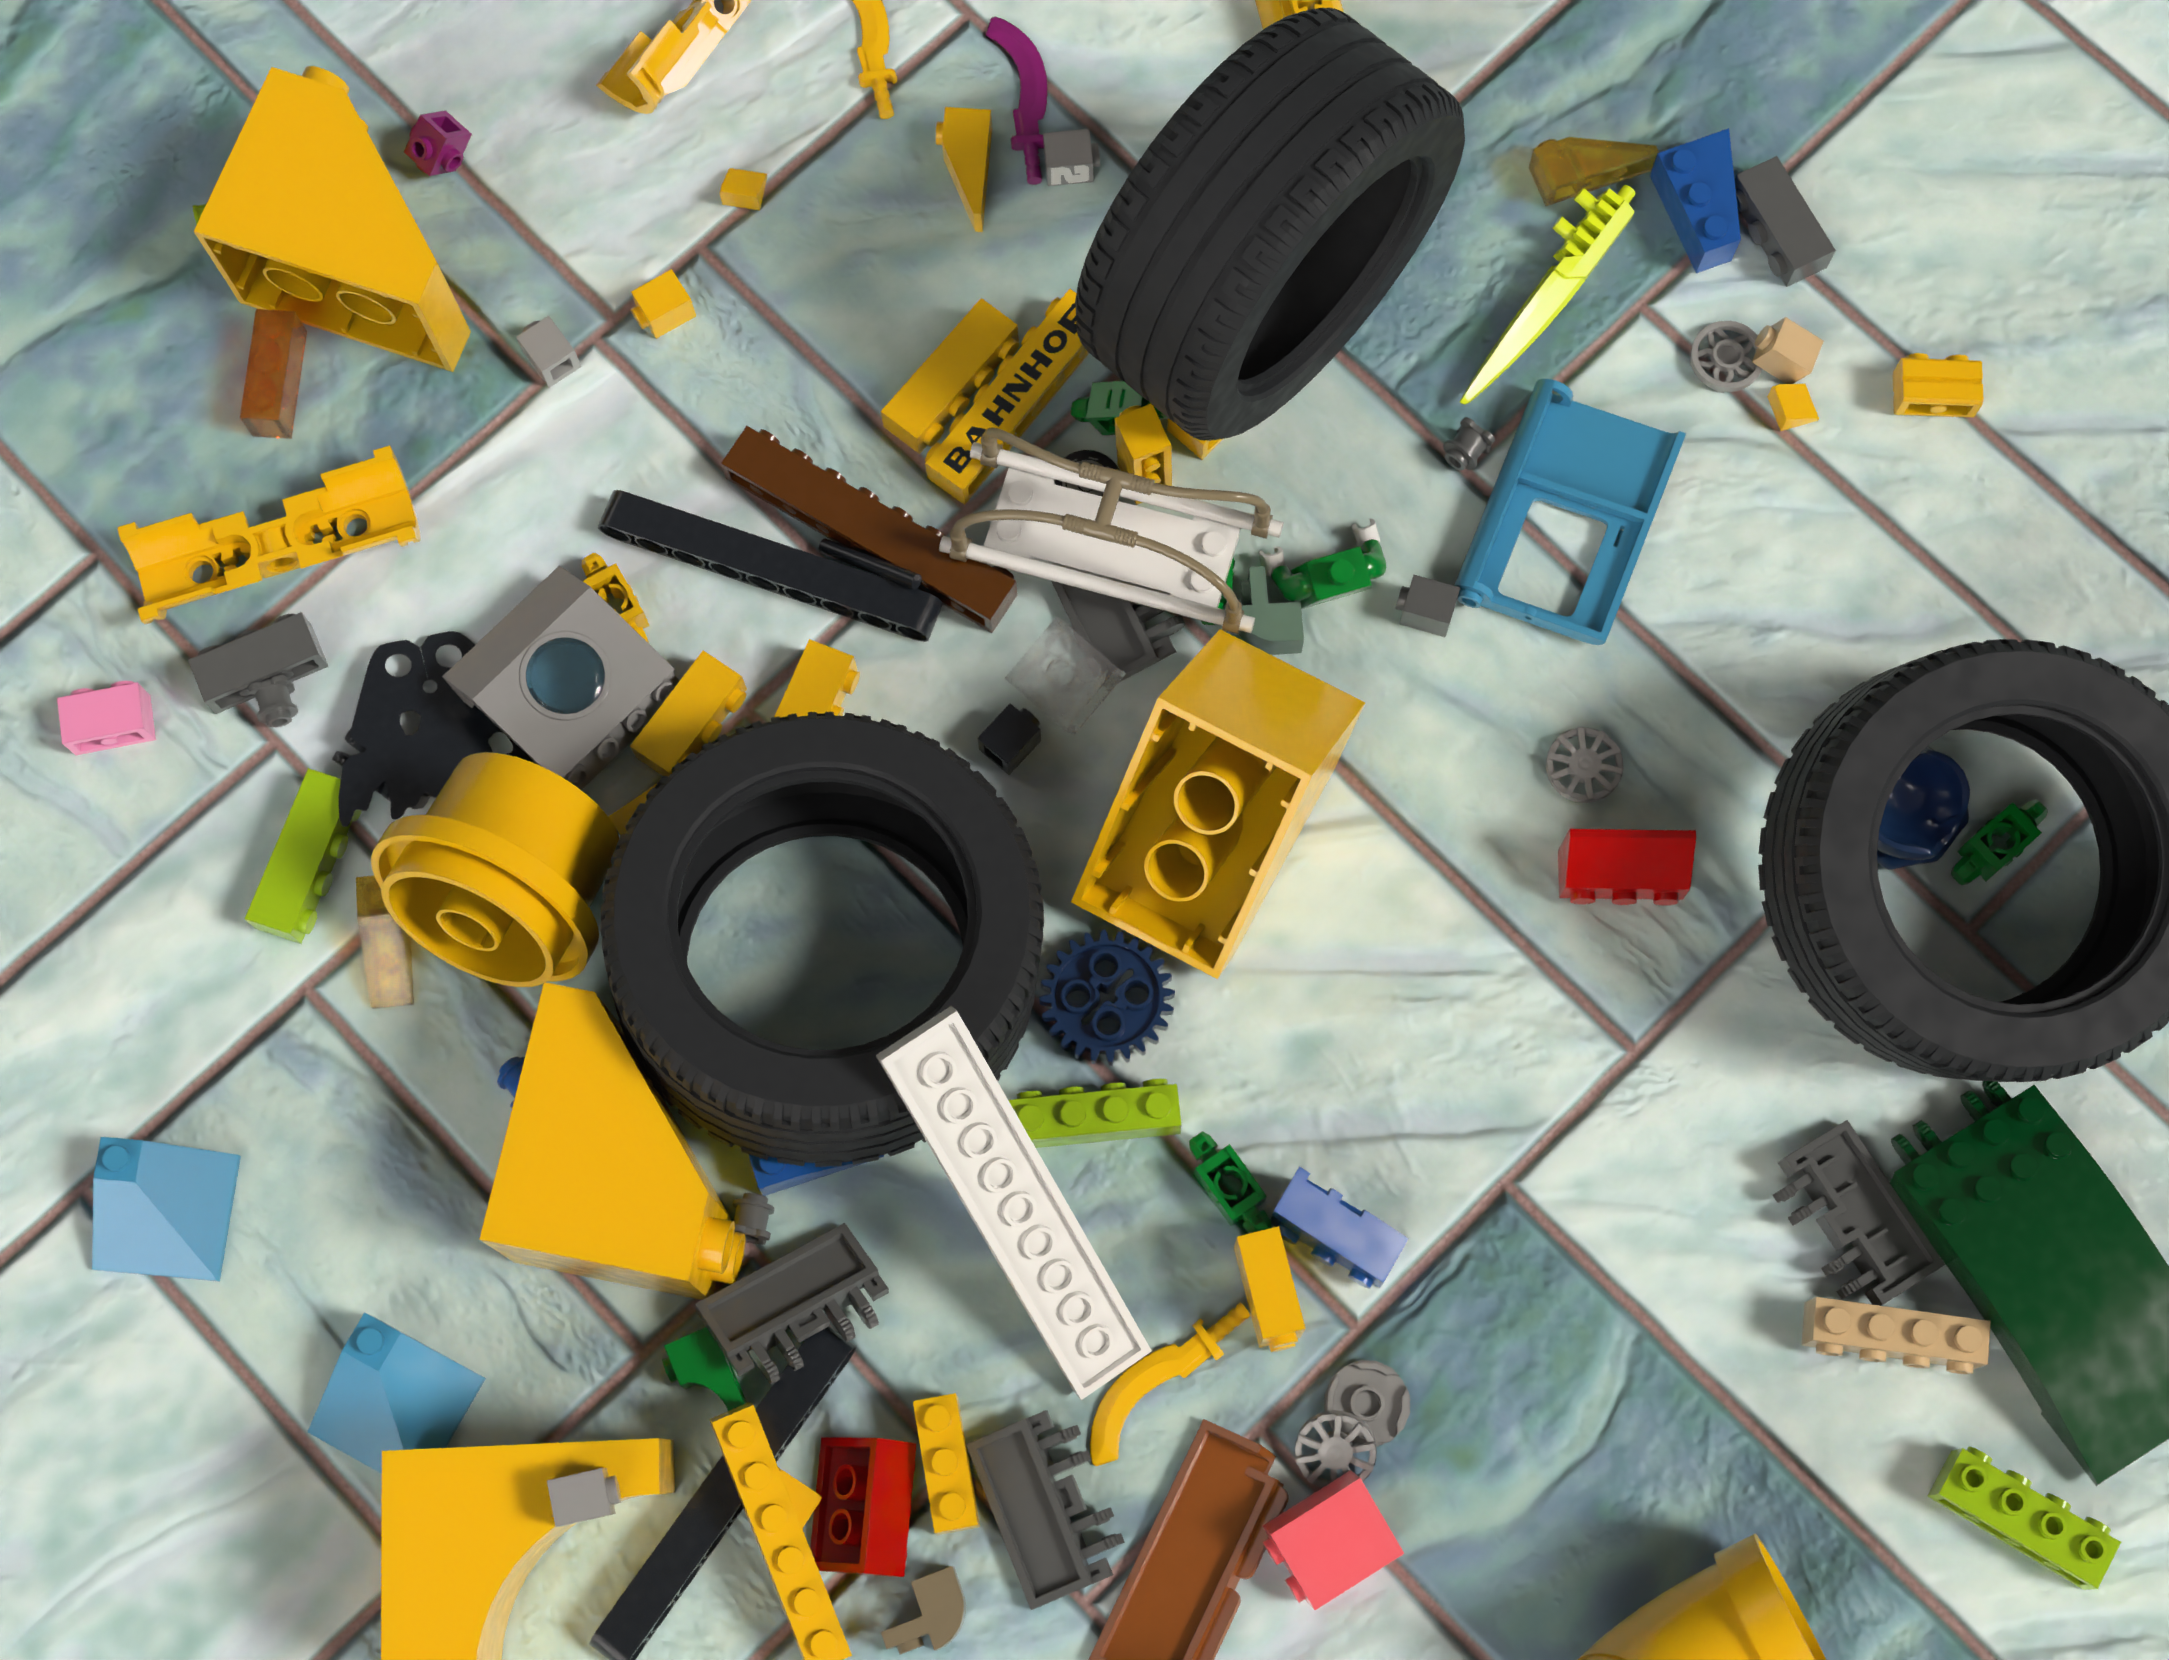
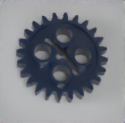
M1102 930L1100 941L1094 942L1091 935L1087 932L1084 938L1085 945L1080 947L1071 939L1069 941L1071 954L1067 955L1059 950L1056 952L1060 966L1047 964L1046 966L1047 972L1054 979L1041 980V988L1051 992V994L1039 997L1040 1005L1052 1007L1042 1014L1043 1021H1056L1049 1030L1051 1037L1063 1033L1064 1037L1061 1041V1048L1064 1050L1075 1044V1058L1077 1059L1085 1051L1091 1052L1092 1064L1095 1065L1100 1054L1106 1055L1109 1066H1113L1115 1054L1120 1053L1125 1062L1128 1063L1130 1062L1131 1049L1134 1048L1143 1056L1146 1054L1143 1043L1145 1040L1155 1045L1159 1043V1038L1154 1029L1167 1031L1168 1023L1161 1018V1015H1173L1174 1007L1163 1001L1175 998V990L1163 988V986L1172 981L1171 973L1159 974L1165 960L1163 958L1154 961L1150 960L1153 954V946L1151 945L1142 951L1138 950V937L1135 936L1129 944L1124 943L1123 931H1119L1115 940L1112 941L1108 939L1106 930ZM1104 960L1111 961L1116 965L1117 971L1112 976L1101 977L1094 971L1096 964ZM1127 970L1133 971V975L1116 989L1115 1003L1108 1000L1105 1001L1095 1013L1093 1019L1087 1025H1083L1081 1020L1099 1005L1100 992L1109 994ZM1135 987L1142 988L1147 992L1148 998L1142 1004H1132L1125 998L1127 991ZM1077 990L1085 992L1090 998L1086 1005L1079 1008L1072 1007L1066 1001L1067 996ZM1109 1017L1117 1020L1121 1026L1119 1031L1112 1035L1101 1033L1097 1025L1102 1019Z

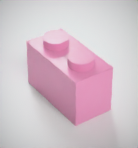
M118 681L111 684V688L96 691L88 688L72 691L70 696L57 698L62 744L75 755L156 740L151 696L138 682Z

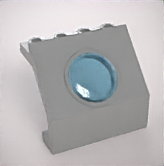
M558 566L442 676L463 702L471 708L474 705L478 707L535 764L558 774L580 790L588 785L639 735L680 681L673 672L675 669L589 585L561 566Z

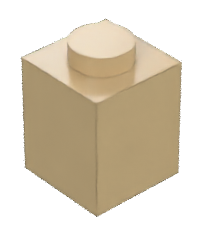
M1784 317L1774 325H1767L1760 331L1755 340L1757 350L1752 363L1784 383L1794 384L1812 372L1824 341L1787 317Z

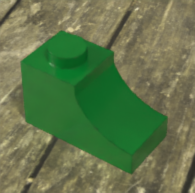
M706 1327L664 1345L668 1357L662 1359V1363L671 1383L678 1381L679 1385L684 1389L693 1386L707 1388L720 1397L728 1411L747 1403L733 1367Z

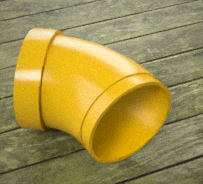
M1753 1534L1714 1553L1715 1564L1683 1580L1640 1607L1602 1636L1577 1660L1827 1659L1777 1565L1760 1538Z

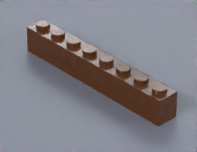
M746 426L721 462L727 480L834 542L920 574L922 580L917 589L936 596L943 602L944 606L993 633L1018 595L1016 580H1014L1013 574L1007 569L997 566L991 567L986 563L968 559L966 562L951 559L948 553L939 551L941 539L945 536L941 531L929 525L924 528L913 522L912 516L900 507L893 506L891 509L880 503L878 496L865 487L856 489L847 484L846 479L836 470L828 467L825 470L813 464V460L806 453L796 448L790 451L780 445V441L766 430L760 429L757 432Z

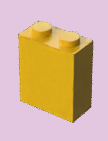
M1279 1226L1237 1236L1234 1252L1259 1348L1269 1346L1270 1352H1278L1295 1347V1343L1298 1342V1338H1301L1306 1328Z

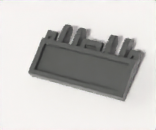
M1051 581L1104 689H1108L1176 653L1169 636L1185 626L1182 616L1176 615L1175 617L1168 618L1166 621L1147 630L1144 622L1165 612L1164 610L1145 605L1135 609L1134 606L1137 603Z
M843 1223L701 1300L695 1306L697 1314L737 1375L740 1376L755 1368L754 1362L747 1353L749 1351L762 1374L766 1377V1380L773 1384L780 1380L776 1364L771 1361L766 1352L769 1349L777 1346L787 1364L794 1371L804 1367L803 1360L797 1348H795L793 1342L786 1334V1330L789 1329L797 1342L800 1343L829 1327L831 1321L844 1341L848 1342L854 1339L856 1335L851 1321L846 1318L842 1309L852 1305L867 1328L872 1329L879 1325V1321L872 1306H870L860 1289L864 1288L874 1302L888 1294L889 1288L880 1277L877 1267L847 1225Z
M1048 1410L1022 1419L966 1444L1031 1610L1113 1576L1107 1558L1088 1564L1087 1559L1125 1543L1121 1533L1106 1536L1100 1542L1086 1547L1081 1531L1094 1525H1102L1114 1517L1111 1507L1072 1523L1070 1517L1087 1510L1074 1475H1069L1058 1481H1055L1054 1477L1092 1459L1088 1450L1084 1452L1079 1451L1070 1455L1067 1459L1053 1464L1048 1449L1075 1440L1077 1436L1081 1435L1078 1425H1075L1039 1440L1038 1434L1054 1428Z

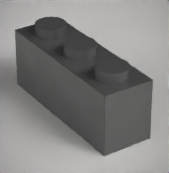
M1775 156L1737 174L1735 177L1738 213L1742 214L1749 225L1748 229L1755 244L1761 245L1768 256V264L1773 274L1777 277L1780 276L1785 286L1788 287L1826 269L1836 250L1779 158Z
M302 612L282 615L272 625L260 630L244 631L236 637V640L222 646L206 647L198 653V656L188 659L202 698L215 714L254 699L255 695L249 694L248 686L252 683L266 681L277 675H285L288 683H291L329 667L314 629Z

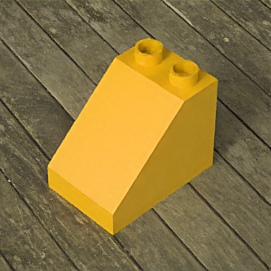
M307 66L301 76L271 67L194 229L195 235L240 303L454 372L471 331L434 255L368 134V125L359 117L350 101L348 85L334 73L316 66Z
M1219 629L1157 698L1071 903L1218 979L1233 958L1331 777L1365 702Z
M544 982L479 1240L514 1263L703 1300L714 1294L717 1281L733 1284L737 1281L744 1256L745 1234L735 1232L734 1221H731L728 1212L664 1099L653 1087V1081L646 1076L626 1040L620 1023L599 996L593 991Z

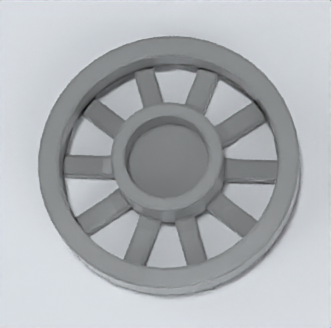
M1577 727L1561 734L1551 745L1546 758V772L1551 785L1563 797L1579 803L1596 802L1610 795L1619 784L1624 769L1621 750L1604 731ZM1578 736L1580 749L1576 750L1568 739ZM1585 736L1596 738L1590 749L1586 748ZM1603 742L1610 750L1598 755L1596 750L1600 743ZM1562 744L1570 752L1571 757L1555 754V752ZM1614 756L1616 766L1602 764V760ZM1553 760L1567 763V768L1554 772ZM1599 772L1615 773V777L1609 783ZM1569 774L1573 780L1567 789L1558 779ZM1594 779L1605 788L1593 794L1591 782ZM1578 782L1585 783L1586 794L1582 795L1573 792Z
M1336 1410L1321 1412L1307 1420L1298 1432L1295 1442L1296 1465H1298L1301 1473L1307 1478V1481L1320 1488L1337 1479V1469H1342L1344 1474L1350 1471L1349 1463L1363 1469L1357 1474L1363 1482L1373 1471L1376 1462L1377 1447L1372 1431L1364 1421L1351 1413ZM1335 1420L1334 1431L1327 1433L1321 1423ZM1341 1421L1355 1426L1348 1435L1341 1432ZM1313 1427H1315L1321 1437L1319 1442L1306 1437ZM1362 1432L1368 1443L1353 1445L1352 1440ZM1305 1444L1318 1449V1452L1302 1455V1445ZM1369 1451L1370 1453L1368 1462L1353 1456V1453ZM1320 1460V1465L1313 1472L1306 1465L1308 1462ZM1326 1468L1331 1469L1330 1480L1319 1477Z

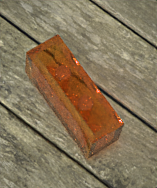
M256 309L240 411V419L253 437L292 439L307 330L295 311Z

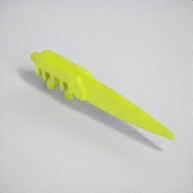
M1623 185L1617 194L1609 188L1599 195L1597 199L1585 188H1582L1573 200L1587 211L1585 213L1586 216L1575 227L1563 216L1553 225L1552 229L1565 239L1564 245L1553 255L1559 262L1558 265L1551 266L1547 270L1539 284L1506 327L1459 401L1461 404L1466 405L1470 403L1507 370L1542 334L1579 290L1632 219L1634 210L1629 203L1636 194L1633 188Z

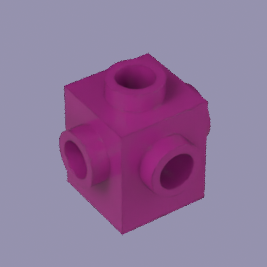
M446 110L420 114L416 124L410 131V139L404 153L416 163L420 171L429 176L454 172L463 161V153L472 133Z

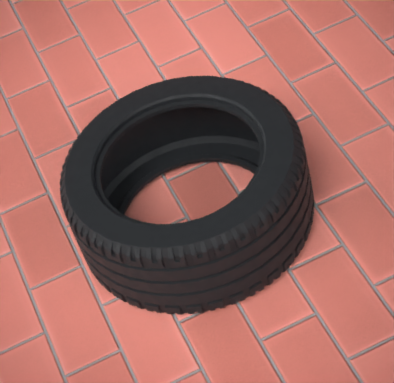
M1317 8L1286 16L1266 27L1224 60L1180 106L1149 145L1112 202L1095 235L1078 281L1075 308L1076 327L1080 342L1088 353L1194 438L1204 441L1225 439L1240 435L1257 426L1299 393L1336 356L1377 307L1419 247L1445 201L1462 158L1465 144L1463 111L1459 102L1450 92L1438 85L1435 80L1418 67L1412 65L1409 60L1393 48L1387 46L1379 37L1361 26L1348 14L1335 8Z
M2016 639L1986 640L1983 643L1972 642L1950 647L1946 650L1937 651L1873 676L1866 682L1860 683L1843 694L1837 703L1834 702L1829 705L1813 721L1814 726L1804 731L1791 749L1793 755L1791 758L1785 759L1774 782L1777 785L1775 792H1770L1763 816L1767 821L1765 827L1761 828L1758 854L1762 855V864L1758 865L1760 890H1764L1765 901H1762L1767 926H1772L1774 936L1771 938L1780 959L1787 962L1790 967L1787 972L1800 992L1807 993L1810 997L1808 1002L1826 1021L1831 1020L1835 1023L1834 1028L1854 1044L1861 1043L1864 1045L1863 1049L1887 1062L1893 1061L1899 1067L1952 1079L1996 1082L2046 1081L2050 1078L2060 1079L2081 1074L2087 1068L2096 1069L2121 1057V1052L2129 1053L2153 1037V1031H2160L2169 1022V704L2164 700L2159 701L2155 698L2156 692L2145 686L2136 677H2127L2125 670L2102 658L2092 659L2090 653L2064 645L2056 648L2055 644L2051 642L2028 639L2018 642ZM1950 730H1974L2006 737L2034 750L2050 762L2071 784L2083 802L2093 825L2098 845L2100 864L2098 897L2092 919L2081 942L2069 959L2051 977L2025 993L2000 1002H1993L1970 995L1948 984L1929 970L1915 956L1892 922L1884 903L1878 877V837L1886 803L1897 781L1912 760L1930 743Z
M808 712V716L797 717V714L794 713L781 718L779 716L772 717L771 722L762 724L760 721L751 723L750 726H742L735 729V733L730 736L723 734L715 741L706 743L702 746V751L697 754L693 752L689 754L685 760L672 768V774L669 777L663 776L657 785L647 793L645 804L640 803L626 824L627 832L626 834H621L611 858L613 867L607 870L602 893L603 900L605 901L601 905V945L610 989L626 1040L646 1076L653 1081V1087L670 1106L675 1105L678 1108V1113L698 1129L705 1128L708 1130L709 1136L729 1147L737 1145L741 1147V1151L765 1160L770 1156L777 1158L778 1163L804 1166L805 1162L815 1163L816 1167L842 1166V1162L850 1161L853 1162V1165L879 1160L880 1155L888 1153L891 1157L915 1147L916 1142L922 1140L925 1143L927 1141L876 1055L950 1006L959 1013L996 1080L999 1081L1001 1071L1008 1068L1019 1048V1041L1024 1037L1034 1004L1043 942V897L1040 894L1041 882L1037 865L1030 858L1032 857V850L1023 829L1016 826L1017 819L1002 797L997 798L996 789L978 770L973 772L970 769L969 762L959 757L950 748L944 750L940 747V742L926 737L921 732L916 731L912 733L907 731L906 726L896 725L888 720L881 719L878 722L871 720V716H856L846 712L844 716H834V712L819 714L817 712ZM838 836L859 839L882 846L905 858L931 880L950 906L959 927L963 950L957 967L945 988L929 1007L910 1023L885 1037L853 1047L832 1050H809L788 1047L762 1039L739 1027L722 1014L703 994L687 965L691 935L698 916L710 895L728 874L746 860L768 848L808 837Z

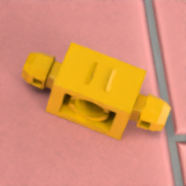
M597 553L584 557L581 560V567L587 579L583 580V582L589 585L607 603L610 602L607 597L610 593L613 594L615 599H623L624 602L621 606L623 613L619 615L649 643L643 628L645 629L650 625L639 605L637 596H634L631 586L626 582L617 564L615 563L608 567L603 558Z

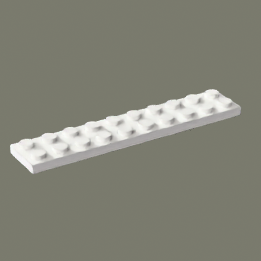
M950 1006L877 1054L876 1057L1075 1394L1081 1400L1149 1354L1152 1350L957 1010Z

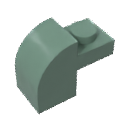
M1265 566L1249 567L1247 581H1241L1242 610H1244V615L1254 617L1255 622L1252 633L1239 631V635L1245 642L1268 654L1302 653L1304 633L1301 602L1268 604Z

